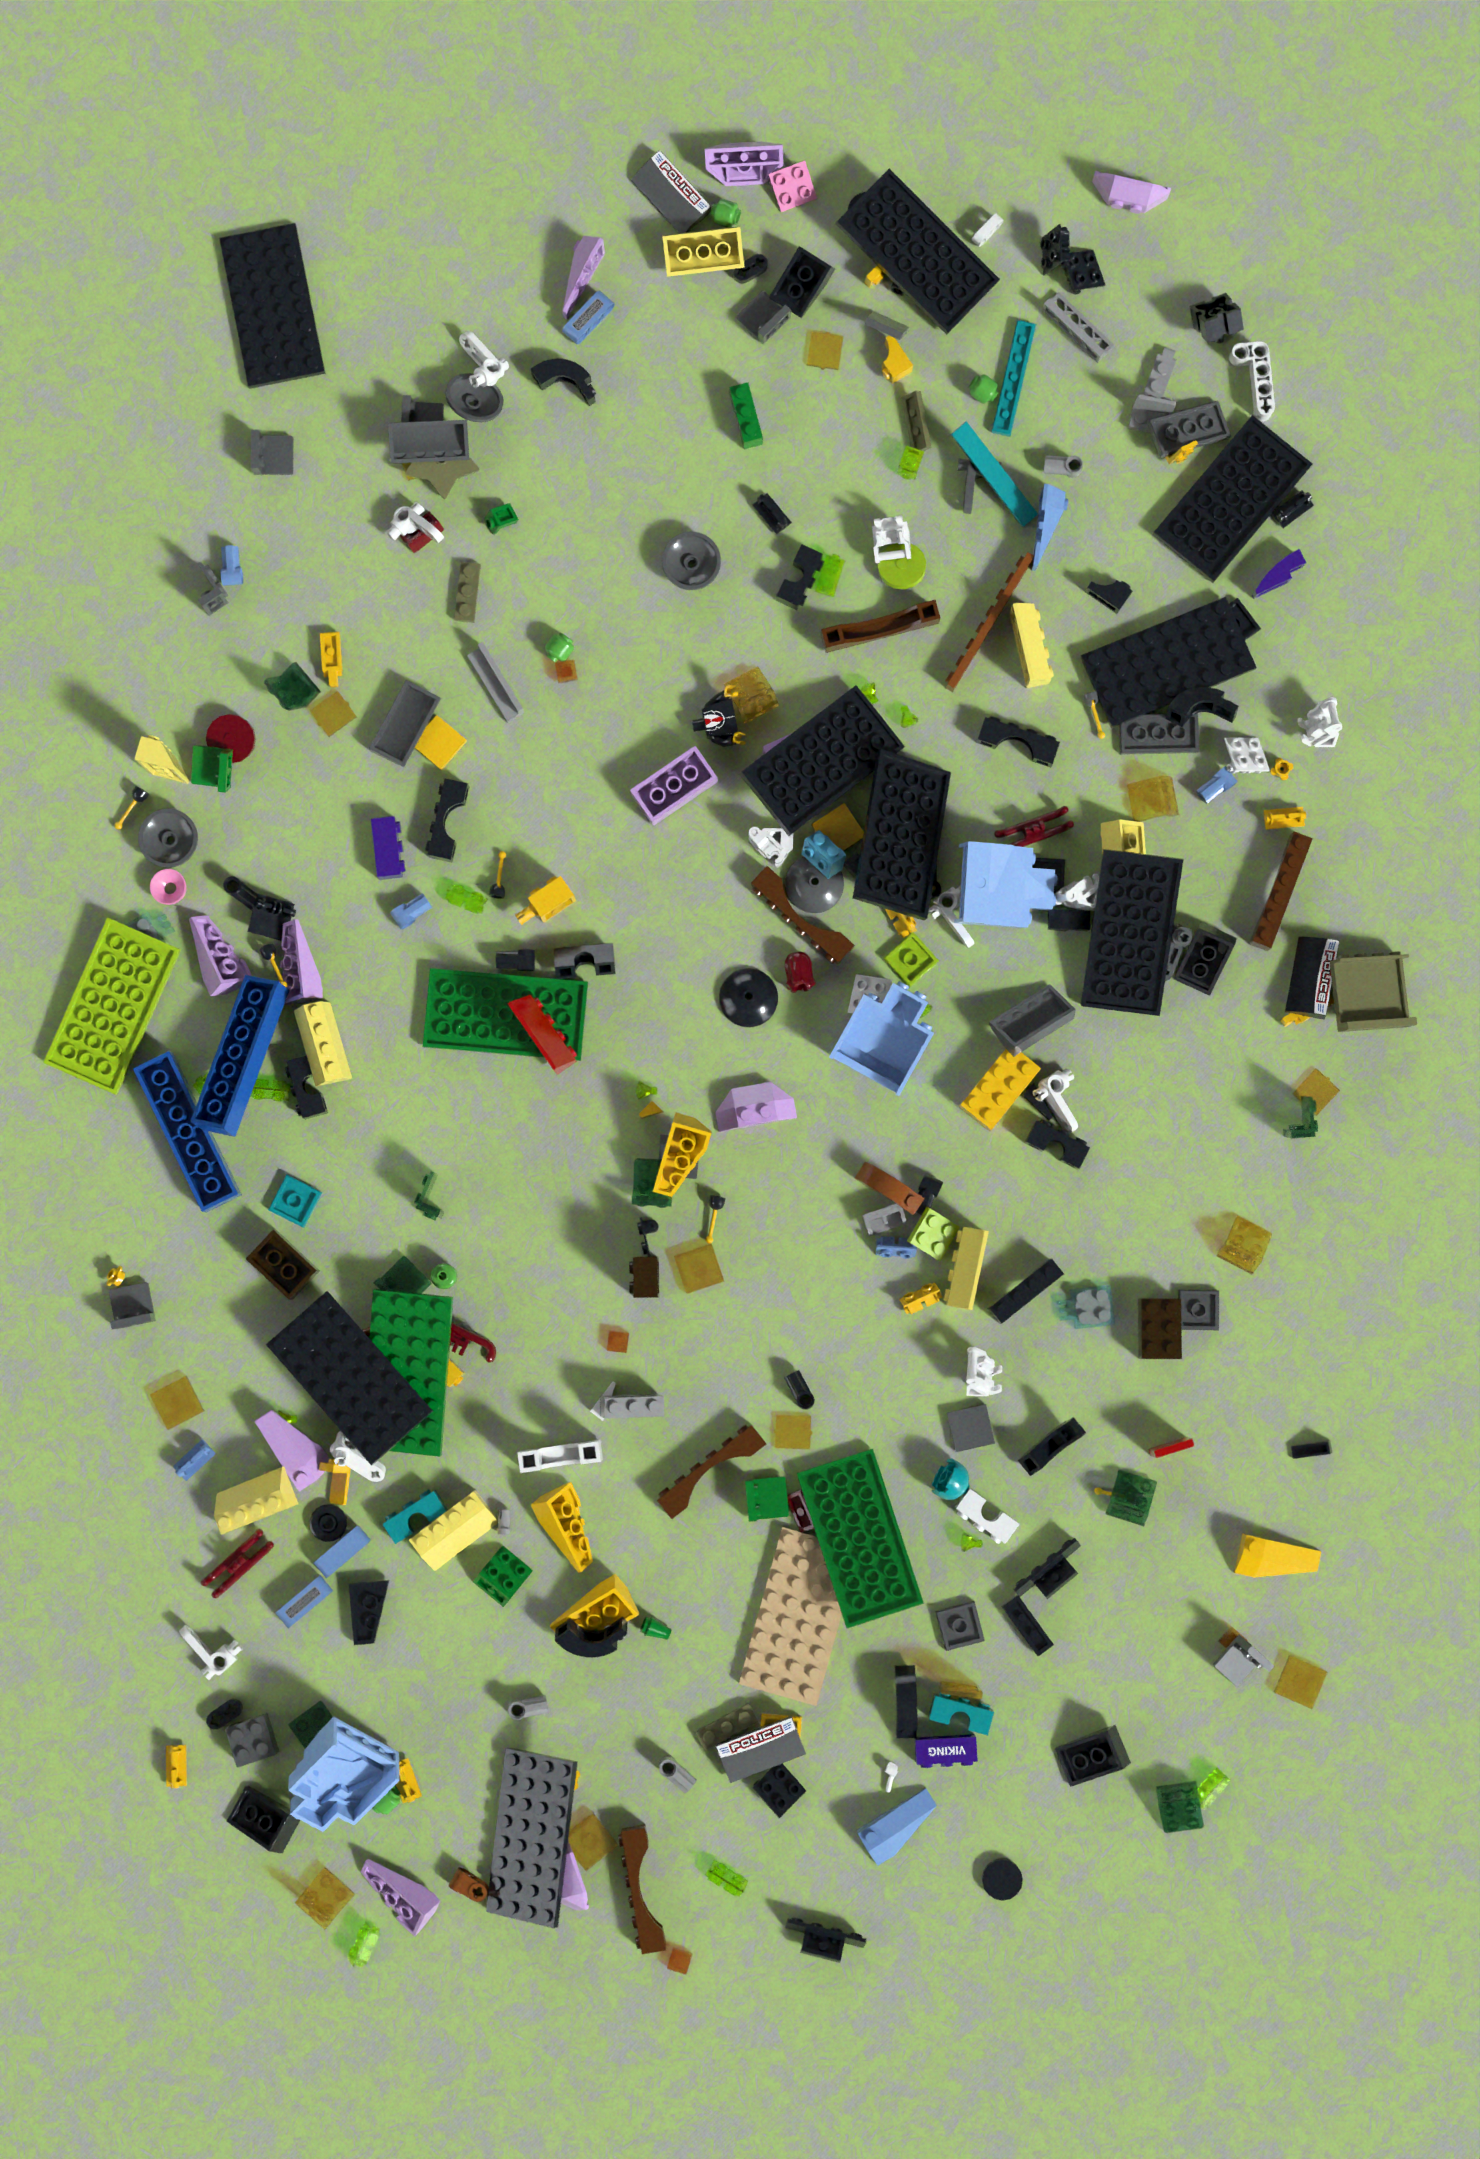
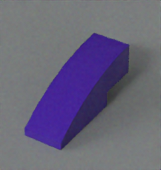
M1300 549L1287 555L1266 574L1254 591L1253 599L1290 582L1292 579L1290 573L1303 568L1306 564Z

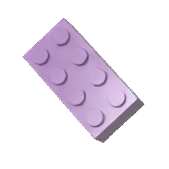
M694 746L630 790V793L652 826H654L716 784L718 777L697 747Z

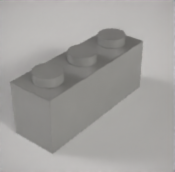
M660 1394L600 1396V1416L603 1418L664 1416V1396Z

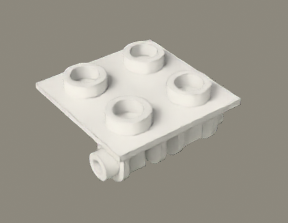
M1224 738L1232 760L1227 765L1228 772L1232 774L1239 771L1242 774H1250L1251 772L1260 774L1263 771H1270L1258 738Z
M856 974L848 1013H854L864 993L868 995L870 992L880 998L879 1002L882 1003L891 987L892 980Z

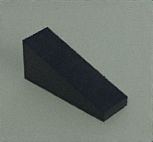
M1033 1083L1022 1096L1050 1121L1053 1117L1044 1100L1039 1102L1035 1098L1039 1095H1033V1091L1037 1089Z
M1330 1440L1291 1446L1293 1459L1332 1453Z

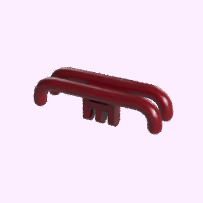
M1062 806L1060 809L1002 830H996L994 836L996 838H1003L1023 831L1024 839L1007 845L1024 847L1073 828L1074 822L1070 820L1044 831L1045 822L1061 817L1068 812V807Z
M452 1322L450 1346L451 1343H454L452 1352L455 1353L458 1346L462 1348L459 1351V1355L463 1356L469 1342L472 1341L486 1348V1362L491 1363L495 1360L496 1347L490 1340Z
M257 1529L254 1534L201 1580V1585L205 1587L225 1570L232 1574L212 1592L211 1596L213 1598L220 1597L273 1549L274 1543L268 1541L250 1559L245 1555V1552L263 1536V1530Z

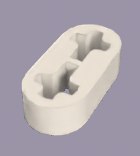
M997 213L994 214L973 236L972 242L981 247L997 231L1004 220Z

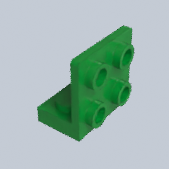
M194 745L191 783L218 787V792L226 793L231 788L233 749Z
M784 1476L745 1480L749 1522L789 1516L786 1478Z
M501 1546L473 1580V1583L504 1607L533 1570L507 1548Z

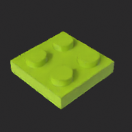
M926 1207L907 1242L936 1260L941 1261L960 1226L931 1208Z

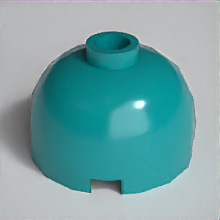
M951 1458L946 1460L948 1464L945 1467L941 1465L932 1482V1486L935 1487L932 1493L945 1500L959 1498L962 1494H966L970 1487L969 1473L966 1467Z

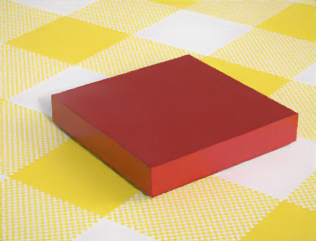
M1184 1437L1148 1450L1150 1456L1159 1458L1194 1447V1442L1192 1438Z

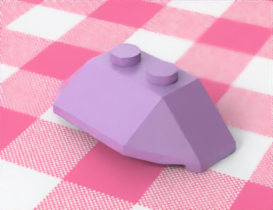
M760 141L723 143L705 148L706 170L725 186L765 184L770 179L769 174L778 171L783 166V145Z
M1095 171L1092 181L1107 205H1111L1114 209H1128L1136 214L1146 213L1166 201L1171 191V188L1099 171Z
M772 1082L731 1089L715 1112L719 1132L797 1118L794 1098Z
M568 1842L561 1903L575 1911L587 1910L589 1905L587 1903L586 1889L574 1853Z

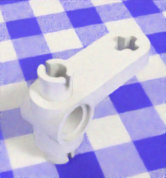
M466 331L460 335L459 341L462 348L480 366L474 370V375L469 377L471 385L475 383L473 385L475 388L479 385L482 387L495 385L498 379L504 375V371L508 370V362L504 358L498 360L471 331Z
M416 501L411 507H399L394 513V519L390 522L392 527L386 531V534L394 541L400 535L404 537L406 534L413 533L417 529L421 530L436 543H439L444 538L436 527L420 516L425 510Z
M961 886L957 889L951 887L933 900L934 905L929 908L928 912L929 914L934 912L931 915L933 919L942 914L966 948H969L974 944L973 939L962 924L954 923V919L958 918L953 911L960 906ZM949 898L952 901V906L944 907L941 902L942 899Z
M1066 1068L1063 1072L1057 1070L1050 1076L1043 1078L1038 1083V1089L1033 1091V1095H1039L1035 1097L1039 1102L1045 1099L1062 1129L1072 1133L1078 1128V1124L1060 1095L1069 1087V1081L1074 1079L1073 1074L1069 1076L1072 1073L1071 1070ZM1050 1083L1054 1085V1090L1051 1088Z
M342 1431L337 1433L335 1442L330 1446V1452L335 1458V1464L339 1461L338 1466H348L370 1481L378 1482L383 1480L386 1472L385 1466L378 1461L371 1466Z
M188 1625L179 1630L181 1636L207 1664L201 1672L204 1675L209 1671L205 1676L208 1680L215 1674L220 1676L238 1659L237 1654L243 1650L241 1645L235 1648L239 1643L233 1640L229 1646L224 1644L213 1653ZM217 1656L224 1658V1666L217 1665Z

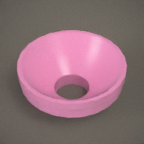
M163 869L157 872L151 879L150 891L153 898L164 905L176 904L185 896L187 889L186 881L176 870ZM169 883H174L176 886V891L173 894L165 892V886Z

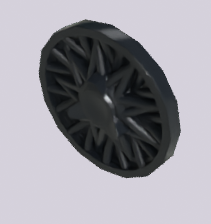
M325 1504L316 1508L310 1518V1529L313 1535L318 1540L324 1542H332L339 1539L347 1528V1517L344 1511L332 1504Z

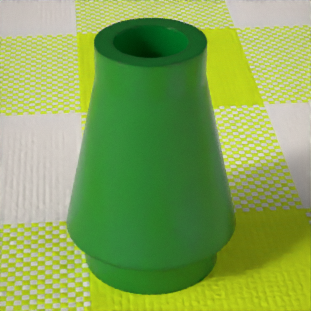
M645 1617L640 1632L644 1633V1636L668 1640L672 1629L653 1617Z

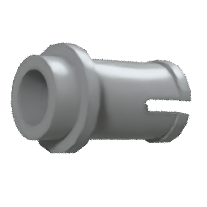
M498 1510V1528H496L498 1534H510V1530H512L510 1528L511 1510Z

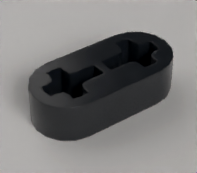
M757 254L745 260L744 268L734 269V279L738 283L744 284L763 274L768 267L767 258L762 254ZM757 260L763 262L762 268L759 266L754 267ZM739 270H742L743 272L747 271L746 277L743 278L742 275L738 276Z
M230 1699L207 1716L206 1723L208 1727L213 1730L220 1729L239 1716L243 1710L242 1703L238 1699ZM230 1703L232 1705L236 1704L238 1706V1708H236L237 1713L232 1711L229 1714H227L225 1712L230 1708ZM222 1714L224 1716L219 1720L220 1725L212 1723L214 1719L212 1715L218 1717Z

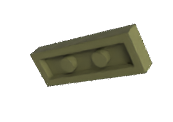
M914 391L901 398L912 454H919L932 447L921 391Z
M461 562L455 621L475 623L481 564Z
M747 1703L698 1729L695 1733L704 1750L757 1723L758 1719L750 1704Z

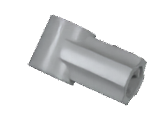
M1045 455L1044 474L1067 475L1071 478H1076L1082 472L1083 461L1079 456L1060 457ZM1071 463H1076L1079 466V468L1077 470H1071L1069 468V465Z
M546 1695L521 1700L515 1699L508 1706V1714L514 1720L549 1713ZM516 1704L521 1705L523 1708L522 1713L519 1715L513 1714L511 1708Z
M664 1756L659 1761L661 1775L668 1778L685 1794L697 1781L672 1756ZM670 1762L674 1767L671 1771H665L662 1768L663 1764Z

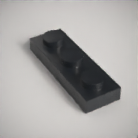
M1016 1595L1001 1606L1037 1656H1040L1054 1645L1019 1595Z

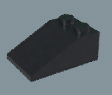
M799 246L769 298L781 306L786 304L792 313L802 318L828 283L835 268Z
M1200 922L1174 980L1210 996L1235 946L1237 938Z
M1116 1725L1095 1731L1055 1748L1070 1787L1123 1770L1131 1763Z
M246 1785L226 1822L269 1852L283 1854L300 1819L290 1815V1808Z

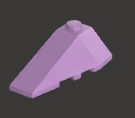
M583 236L581 241L578 240L574 246V256L563 306V317L565 319H568L605 254L604 241L600 237Z
M208 915L191 917L189 920L202 978L210 996L226 995L239 989L245 975L252 976L246 962L236 956L233 952L234 947L224 941L221 937V931Z

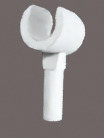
M892 1762L888 1763L884 1771L889 1774L886 1792H890L892 1782L898 1772L897 1765Z

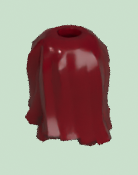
M805 952L789 954L785 959L787 989L793 993H796L797 990L802 991V989L804 992L809 991V989L816 985L810 957Z

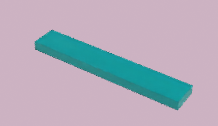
M1017 320L991 433L1011 436L1036 328L1034 323Z
M967 421L950 434L1022 527L1038 515Z

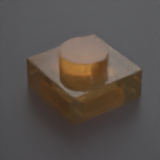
M574 660L555 663L559 684L578 680Z
M609 1331L607 1351L627 1353L629 1333Z
M1231 1626L1218 1642L1227 1648L1240 1633Z
M673 1947L667 1969L686 1975L692 1953Z

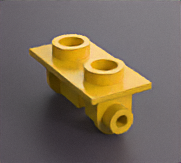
M1303 807L1263 810L1265 830L1305 826L1306 811H1303Z
M885 909L891 920L898 917L899 920L894 922L893 925L899 936L902 935L905 938L909 935V932L917 931L915 927L916 922L913 917Z
M934 1282L932 1284H925L915 1292L906 1293L899 1300L907 1315L922 1310L921 1302L924 1301L928 1307L939 1302V1299L943 1297L940 1289Z
M166 1745V1787L179 1788V1786H187L186 1745Z
M409 1758L399 1761V1781L396 1783L403 1803H410L422 1797Z

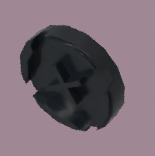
M995 1859L987 1864L983 1870V1887L987 1894L996 1900L1012 1899L1022 1888L1023 1878L1021 1871L1009 1859Z

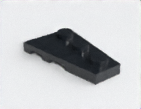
M390 1580L349 1584L354 1645L375 1643Z

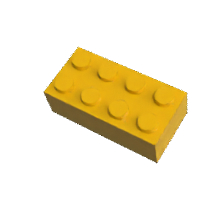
M1005 1049L959 1107L990 1132L1041 1068L1022 1052L1013 1057Z

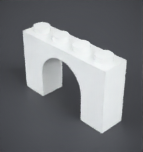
M601 1440L521 1450L518 1452L520 1473L569 1464L595 1463L603 1460Z

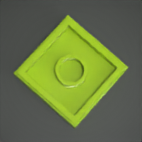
M914 932L909 934L883 958L909 988L939 962L936 956Z

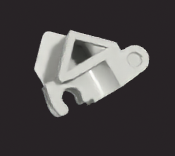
M902 515L874 519L875 526H872L875 562L880 563L883 560L905 557L911 559L910 532L907 521L903 522ZM886 544H905V550L882 553L879 551V547Z
M1330 697L1319 702L1316 708L1308 711L1307 717L1309 720L1305 721L1302 718H1298V725L1307 732V736L1305 734L1301 735V740L1304 744L1308 746L1314 745L1315 747H1335L1339 731L1342 729V723L1339 721L1336 709V698Z
M752 827L749 830V842L765 859H771L773 855H777L775 867H779L787 858V854L793 849V834L788 836L782 828H763L760 830L758 827Z
M1092 875L1094 885L1091 878L1085 876L1081 881H1073L1055 893V905L1063 903L1064 906L1076 910L1094 911L1099 875Z
M969 1347L967 1349L966 1396H989L1000 1393L1002 1385L994 1386L992 1376L1002 1372V1365L995 1367L994 1360L989 1358L985 1351L977 1347Z

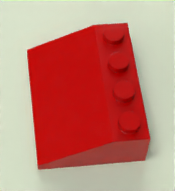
M530 994L508 1003L557 1075L577 1062L574 1058L577 1054L571 1045L566 1047L563 1042L566 1038L560 1029L555 1031L552 1026L555 1022L548 1013L544 1015L540 1009L543 1005L537 997L533 999Z

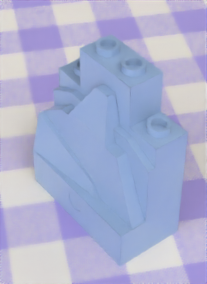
M971 841L959 844V848H963L959 919H954V923L1028 928L1032 920V913L1029 912V909H1053V906L1056 904L1054 886L1057 885V875L1054 869L1032 868L1036 858L1033 848Z
M900 981L897 984L893 982L882 1003L879 1002L880 998L870 992L868 995L864 993L829 1058L838 1060L894 1091L898 1096L901 1094L934 1034L931 1031L932 1026L923 1021L921 1024L917 1023L929 1002L925 1000L927 996L918 991L915 994L908 990L909 986Z
M333 1717L304 1750V1758L289 1775L288 1791L295 1795L290 1800V1815L322 1832L337 1817L355 1825L399 1781V1752Z

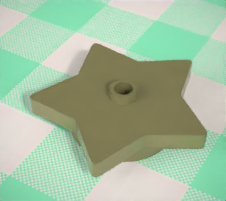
M470 457V460L444 461L443 463L439 461L412 462L405 475L429 481L440 496L446 499L457 479L478 472L479 467Z

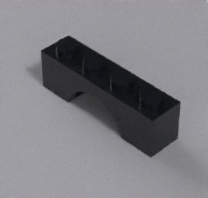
M993 716L985 717L976 743L995 749L1004 741L1018 740L1029 748L1032 762L1051 768L1060 744L1059 741H1056L1057 738L1050 735H1045V737L1038 735V732L1032 729H1020L1019 725L1014 723H1002L999 718Z
M446 778L444 783H440L438 795H441L440 801L436 802L434 814L437 815L435 822H431L430 833H432L431 841H427L425 852H428L429 858L453 863L457 843L447 834L445 823L450 812L466 805L470 787L468 783Z
M1050 1258L987 1309L999 1324H1002L1064 1275V1273L1054 1260Z

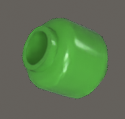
M720 199L717 204H713L711 215H713V220L716 224L729 228L737 225L741 210L737 203Z
M986 374L976 375L968 387L970 395L982 404L988 401L992 402L998 395L996 391L997 382Z
M561 632L560 634H553L545 646V650L549 653L547 657L556 663L558 660L565 662L574 650L573 640Z
M442 1263L433 1268L430 1277L432 1283L437 1288L449 1289L455 1285L458 1276L453 1266Z
M393 1786L372 1809L378 1814H389L400 1803L401 1794L398 1788Z

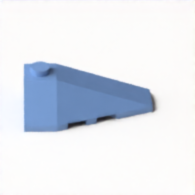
M1044 484L1040 494L1031 571H1036L1064 510L1067 511L1068 499L1065 498L1066 492L1049 484Z
M924 1788L857 1829L860 1839L875 1863L880 1865L895 1856L934 1810L936 1804L928 1790Z

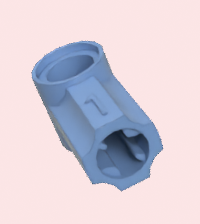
M233 545L221 547L222 585L243 584L239 547Z
M1225 766L1196 792L1199 798L1207 804L1220 793L1226 792L1238 781L1232 773L1227 771Z
M422 893L407 904L399 905L390 914L402 930L413 924L416 918L430 910L432 906Z

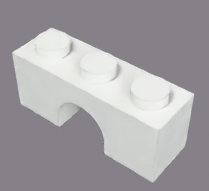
M969 1488L967 1493L956 1504L955 1508L958 1509L956 1514L965 1520L969 1517L975 1522L973 1526L981 1532L987 1530L991 1533L990 1538L998 1544L1001 1541L1006 1544L1019 1526V1523L1002 1511L993 1520L984 1519L981 1509L986 1500Z

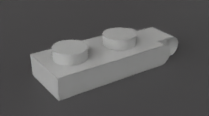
M1164 347L1162 354L1158 353L1143 393L1151 394L1155 398L1163 397L1177 360L1173 358L1174 350Z

